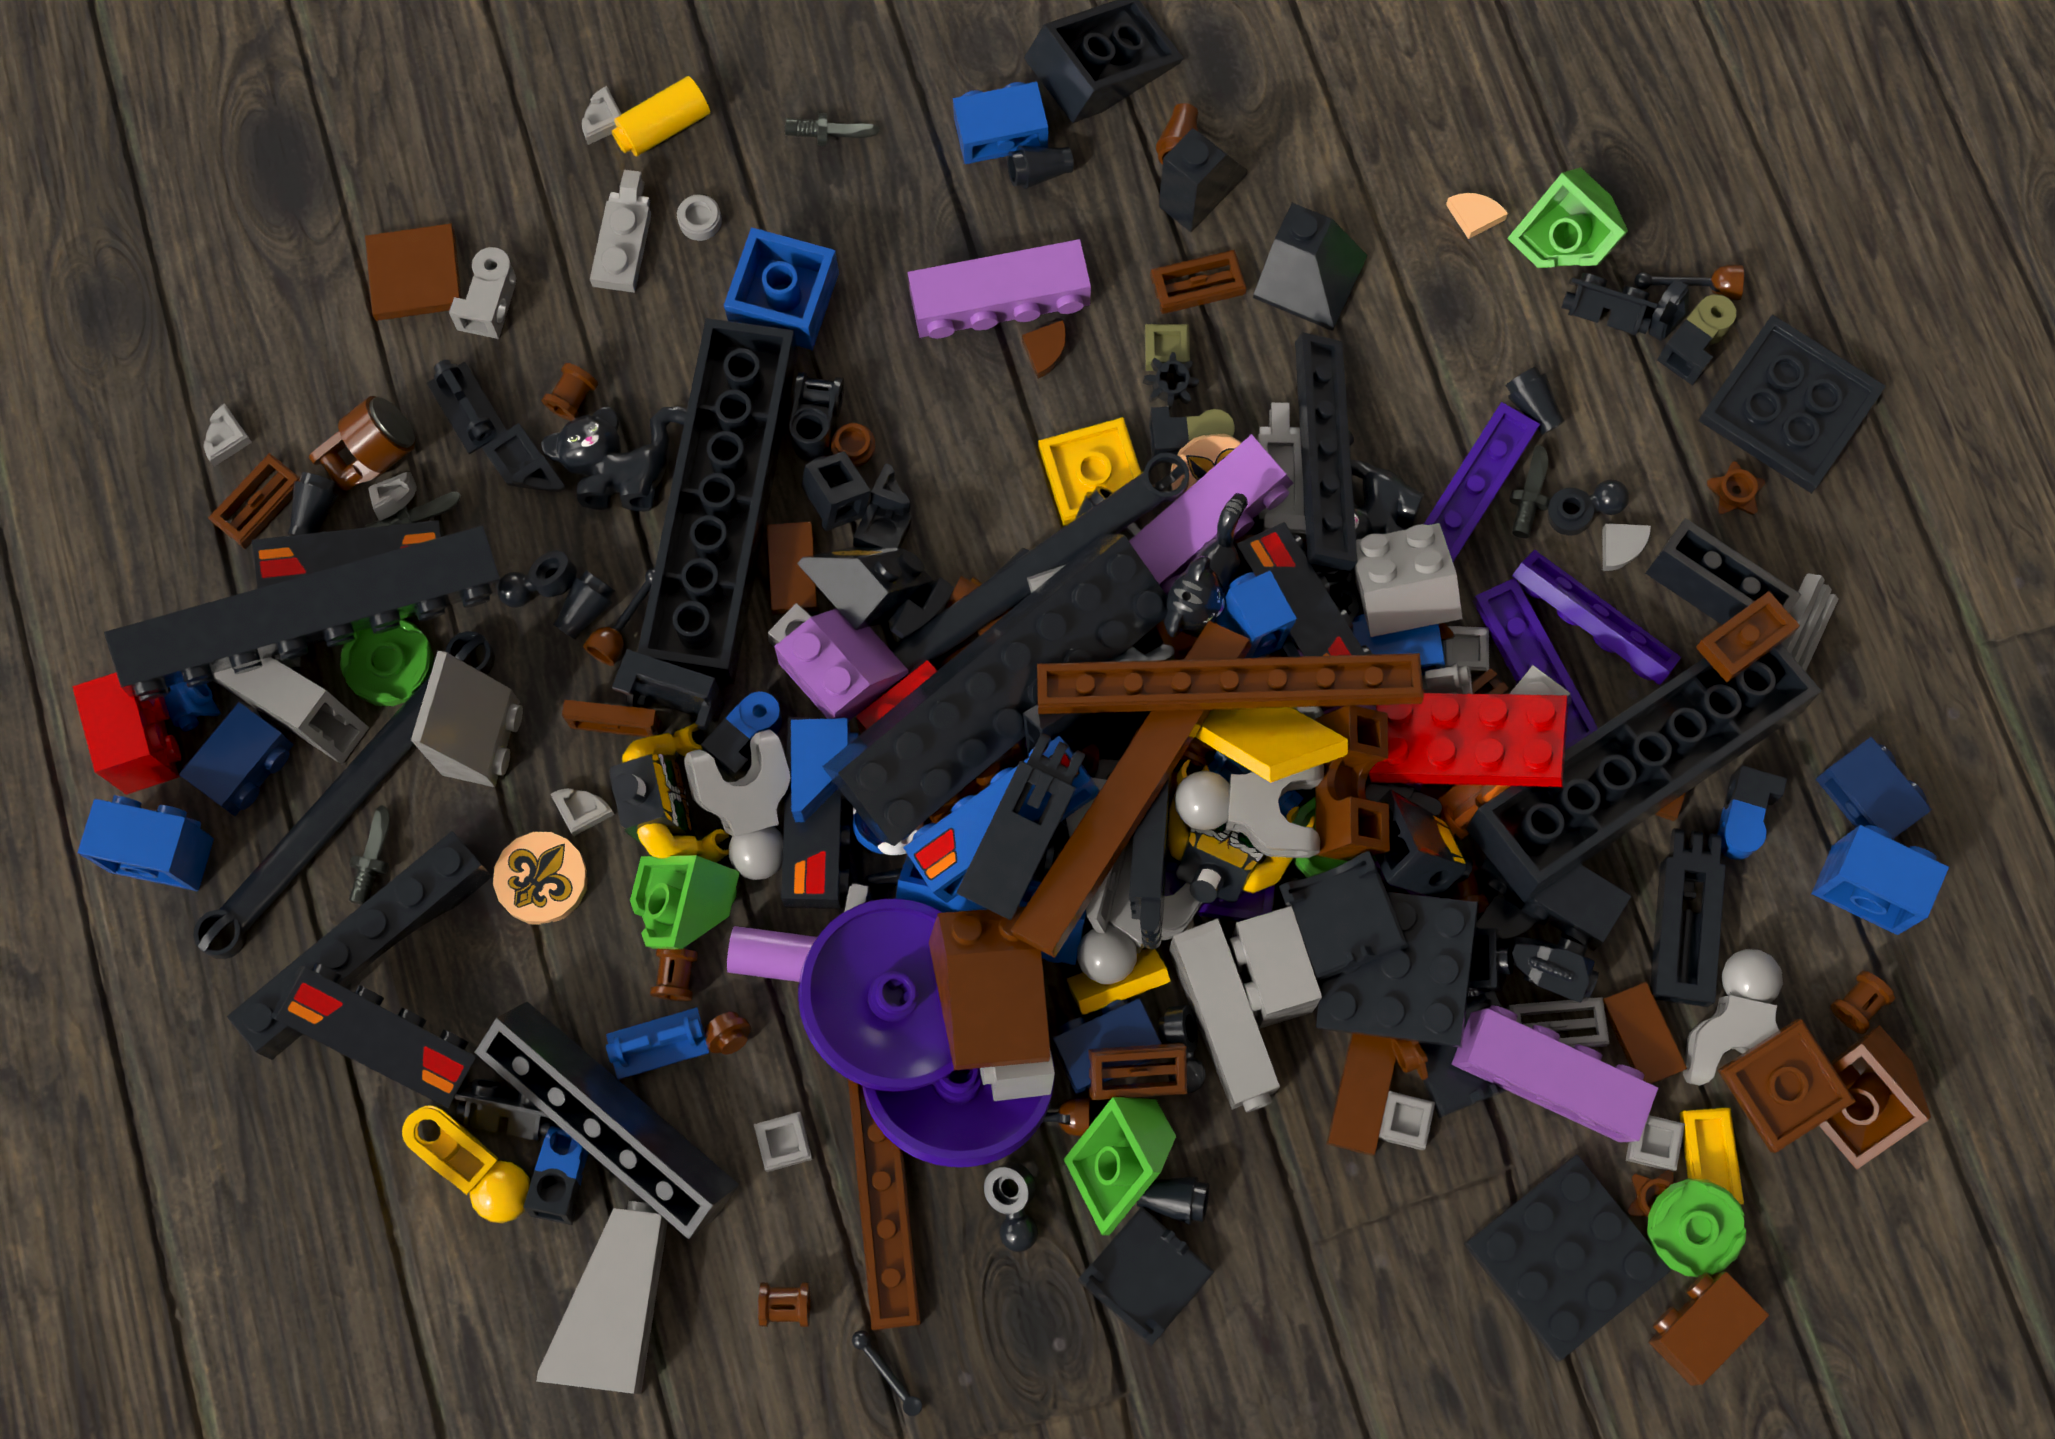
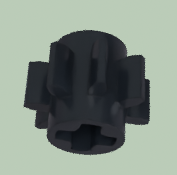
M1172 352L1168 361L1163 364L1160 360L1154 358L1151 362V367L1156 372V375L1149 374L1143 378L1144 384L1152 385L1153 387L1149 401L1153 402L1157 398L1166 401L1165 406H1169V410L1177 399H1180L1187 405L1191 397L1185 390L1186 387L1194 388L1199 384V379L1189 375L1193 361L1190 360L1182 364L1176 361L1175 352ZM1167 373H1173L1174 380L1180 382L1175 390L1168 389L1167 382L1161 381L1164 380Z

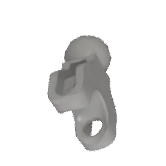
M770 729L756 733L750 741L752 765L746 776L736 782L724 781L717 769L714 758L705 751L698 749L688 752L684 759L693 800L700 807L716 814L721 819L725 833L732 836L729 843V859L733 868L739 871L741 876L752 880L769 878L777 873L783 864L784 838L781 832L774 826L779 824L776 809L779 801L788 789L791 778L779 737Z
M1318 765L1271 783L1254 772L1241 775L1231 774L1229 782L1221 775L1211 771L1194 772L1185 777L1177 786L1174 796L1175 809L1183 822L1192 828L1202 831L1216 829L1226 823V830L1243 833L1249 838L1252 845L1266 856L1310 858L1320 852L1321 840L1318 832L1313 828L1288 822L1280 812L1278 800L1287 791L1312 789L1318 786L1324 778V765Z
M1133 839L1128 845L1105 934L1096 932L1094 928L1090 929L1082 937L1077 947V960L1081 970L1091 980L1101 984H1114L1124 980L1133 971L1137 962V954L1145 947L1142 943L1140 920L1132 919L1129 900ZM1185 883L1174 895L1165 896L1161 940L1172 939L1173 935L1184 932L1202 905V902L1197 901L1191 895L1189 890L1191 884Z
M1744 949L1734 953L1727 960L1722 971V983L1727 996L1719 998L1716 1013L1711 1018L1700 1022L1689 1033L1684 1059L1687 1069L1683 1071V1076L1687 1083L1700 1086L1710 1082L1715 1076L1722 1054L1730 1049H1735L1743 1054L1779 1031L1775 1021L1777 1005L1770 1003L1778 997L1782 988V970L1776 960L1768 953L1758 949Z

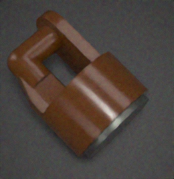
M369 396L339 420V431L309 455V459L314 465L322 464L331 479L337 482V487L343 491H348L357 484L377 479L411 452L415 447V436L410 423L395 405L384 398ZM346 446L356 458L348 466L339 455V452Z

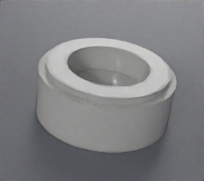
M693 195L686 198L678 207L677 220L681 231L688 238L703 241L713 237L719 231L722 217L718 204L711 197Z

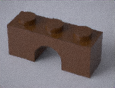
M1344 706L1316 718L1315 721L1348 739V754L1324 763V778L1315 787L1316 832H1318L1321 840L1320 852L1316 856L1350 861L1367 851H1370L1372 856L1390 851L1389 804L1367 800L1365 795L1366 779L1371 768L1376 763L1388 759V713L1359 706Z

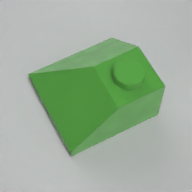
M1112 1097L1063 1159L1102 1235H1110L1161 1173L1176 1138L1156 1099Z

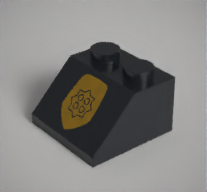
M849 547L802 557L797 563L855 630L889 622L888 617L907 600L915 603L934 582L924 570L923 562L915 554L908 552L904 548Z

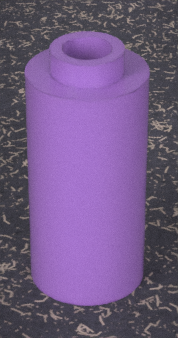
M734 926L728 948L727 972L799 982L803 963L817 937Z

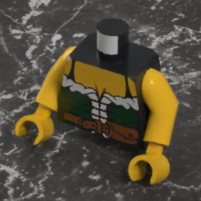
M696 723L676 731L673 736L670 733L633 741L624 752L622 763L610 767L612 791L616 800L620 824L624 832L641 843L648 853L655 858L665 859L670 856L698 854L702 858L718 862L729 854V850H722L717 846L718 843L729 837V834L725 833L724 830L716 829L701 841L696 839L678 757L674 755L675 751L686 756L688 752L698 749L702 750V746L696 744L692 738V732L699 730Z
M1190 760L1184 762L1177 774L1178 785L1187 777L1186 769ZM1205 765L1202 771H1209L1208 766ZM1173 797L1170 806L1168 848L1171 856L1178 860L1175 875L1178 879L1191 884L1189 890L1194 899L1202 903H1211L1219 897L1233 903L1237 902L1246 891L1255 893L1276 884L1281 879L1293 858L1264 855L1252 845L1249 838L1243 833L1226 830V823L1216 829L1203 831L1190 827L1179 817L1175 809ZM1294 807L1288 812L1286 817L1288 822L1292 823L1295 820L1299 807ZM1312 816L1306 827L1314 828V816Z

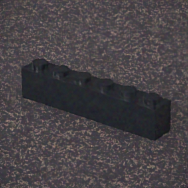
M525 1002L497 1017L474 1052L688 1239L717 1218L738 1188L739 1184L529 1002Z

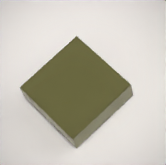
M1145 324V371H1154L1151 367V362L1154 358L1160 360L1163 364L1168 361L1172 352L1176 354V361L1182 364L1190 361L1189 324Z

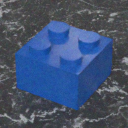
M751 227L724 302L727 320L793 330L797 346L813 350L839 275L836 251Z
M114 795L112 802L94 799L77 852L78 854L112 874L199 891L214 841L213 837L200 828L201 822L187 818L186 811L167 805H159L157 811L141 808V802L123 796Z
M1859 825L1832 845L1811 894L1889 932L1899 935L1928 918L1949 867L1936 861V855L1924 848L1916 846L1908 848L1892 840L1893 836L1880 827L1872 825L1864 827Z

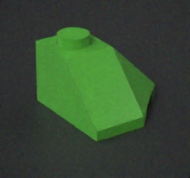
M1580 167L1561 173L1507 239L1537 268L1570 265L1591 266L1599 265L1625 236L1628 230L1612 196Z
M697 855L670 856L665 859L641 856L630 903L634 914L643 918L646 928L641 934L645 945L652 949H683L728 918L731 906L736 898V886L740 872Z

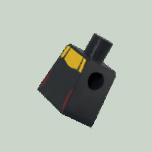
M1391 789L1378 801L1389 804L1390 851L1375 856L1387 883L1431 897H1438L1455 881L1463 882L1470 876L1473 868L1472 859L1462 853L1450 826L1443 819Z

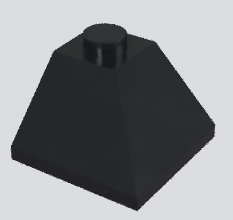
M1292 202L1274 239L1253 298L1333 331L1368 255L1333 219Z

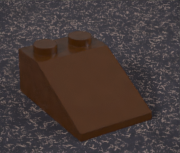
M1026 906L1019 907L1012 920L989 909L937 914L929 939V947L954 1070L1049 1062L1050 1060L1041 950L1014 937L1011 931Z

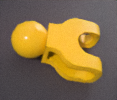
M426 1105L407 1117L402 1129V1136L406 1145L466 1195L469 1193L472 1207L479 1216L490 1222L505 1223L515 1220L525 1212L523 1206L530 1187V1179L521 1167L512 1162L497 1161L498 1157L451 1115L438 1106ZM422 1120H433L438 1124L441 1134L437 1140L426 1141L419 1135L418 1127Z

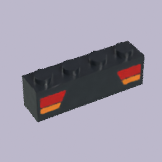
M439 520L253 539L252 548L257 589L441 537Z
M1285 522L1236 544V550L1241 559L1239 576L1241 577L1253 572L1257 577L1271 571L1297 618L1282 646L1288 657L1372 655L1371 650L1366 645L1361 646L1354 636L1353 624L1344 608L1338 609L1330 597V586L1321 571L1315 572L1311 564L1308 563L1305 543L1299 535H1292ZM1319 706V707H1320V708L1322 709V711L1324 712V711H1326V710H1328V709H1331V708H1333V707H1335V706Z
M788 717L787 765L790 771V778L791 720L827 718ZM790 779L785 793L781 900L785 908L841 909V895H848L850 867H842L843 850H851L852 824L851 822H844V805H851V803L839 788L805 822H795L791 812Z
M315 962L311 970L304 966L298 967L270 1016L271 1018L448 1108L476 1058L473 1054L465 1051L469 1043L468 1041L444 1029L439 1037L423 1029L427 1021L426 1019L401 1007L397 1015L380 1006L384 997L361 985H358L355 992L337 984L341 978L340 974Z

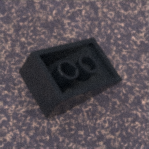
M1115 0L1044 24L1024 59L1070 121L1075 123L1106 111L1179 65L1183 57L1140 0Z

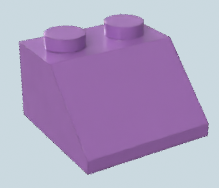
M837 608L810 617L774 646L780 666L827 719L847 718L849 722L908 674V669L870 627L855 630Z

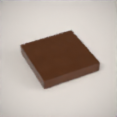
M451 223L365 235L372 315L376 321L450 311L454 297L462 299L455 230Z
M1796 1019L1718 1069L1723 1080L1772 1153L1783 1149L1856 1102L1802 1019Z

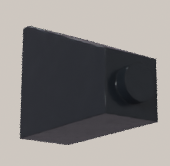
M1192 128L1163 158L1159 207L1188 231L1192 232L1247 175L1248 170Z

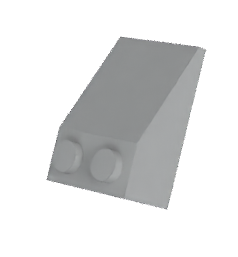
M438 651L411 741L442 776L495 787L498 775L503 776L507 771L510 761V749L507 748L511 731L517 732L520 727L523 707L519 705L520 701L512 689L451 654Z

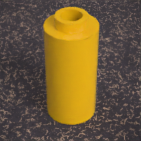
M686 76L614 118L617 128L611 130L624 153L631 150L637 157L710 114V109L694 80L690 76Z

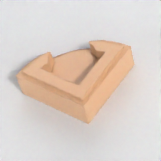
M1476 193L1454 195L1449 197L1446 206L1468 239L1505 221L1508 215L1498 202Z

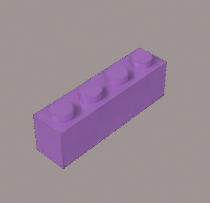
M1080 239L908 272L909 290L919 338L926 336L935 339L944 338L952 335L954 331L968 328L987 330L996 326L999 322L1010 320L1029 322L1037 319L1041 314L1057 311L1061 314H1070L1081 310L1083 306L1090 305L1091 285Z
M1251 434L1129 542L1168 596V592L1175 580L1196 559L1205 542L1216 538L1217 523L1221 511L1235 493L1244 494L1248 500V505L1238 520L1234 530V540L1245 535L1253 527L1255 522L1252 519L1265 508L1271 510L1282 503L1289 495L1287 489L1294 483Z
M1491 1005L1490 1009L1471 1012L1464 1030L1462 1048H1457L1451 1065L1492 1084L1495 1083L1507 1091L1620 1143L1640 1140L1658 1087L1643 1081L1645 1075L1642 1072L1625 1065L1618 1064L1615 1068L1601 1061L1603 1055L1589 1047L1575 1045L1572 1048L1559 1042L1560 1035L1546 1027L1533 1025L1531 1029L1516 1022L1518 1015L1503 1007Z

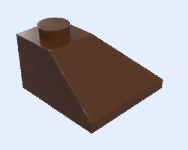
M1880 1025L1830 1062L1856 1102L1819 1126L1856 1170L1931 1118L1912 1061Z

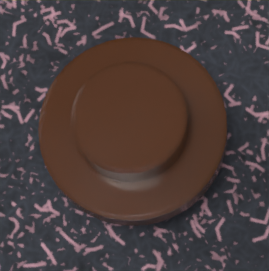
M849 423L841 426L834 433L831 440L833 455L845 451L854 466L858 467L866 464L873 457L876 443L873 433L866 426L858 423Z
M726 1012L717 1016L705 1028L707 1036L706 1045L709 1051L728 1055L740 1050L747 1042L751 1026L747 1019L740 1018L737 1012Z

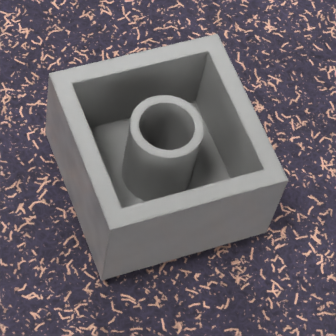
M1440 523L1415 525L1407 530L1387 534H1370L1356 540L1358 562L1353 568L1370 637L1462 619L1457 573Z
M1292 906L1237 922L1232 936L1229 938L1230 946L1228 947L1238 973H1241L1244 990L1258 1028L1312 1013L1321 1000L1322 995Z

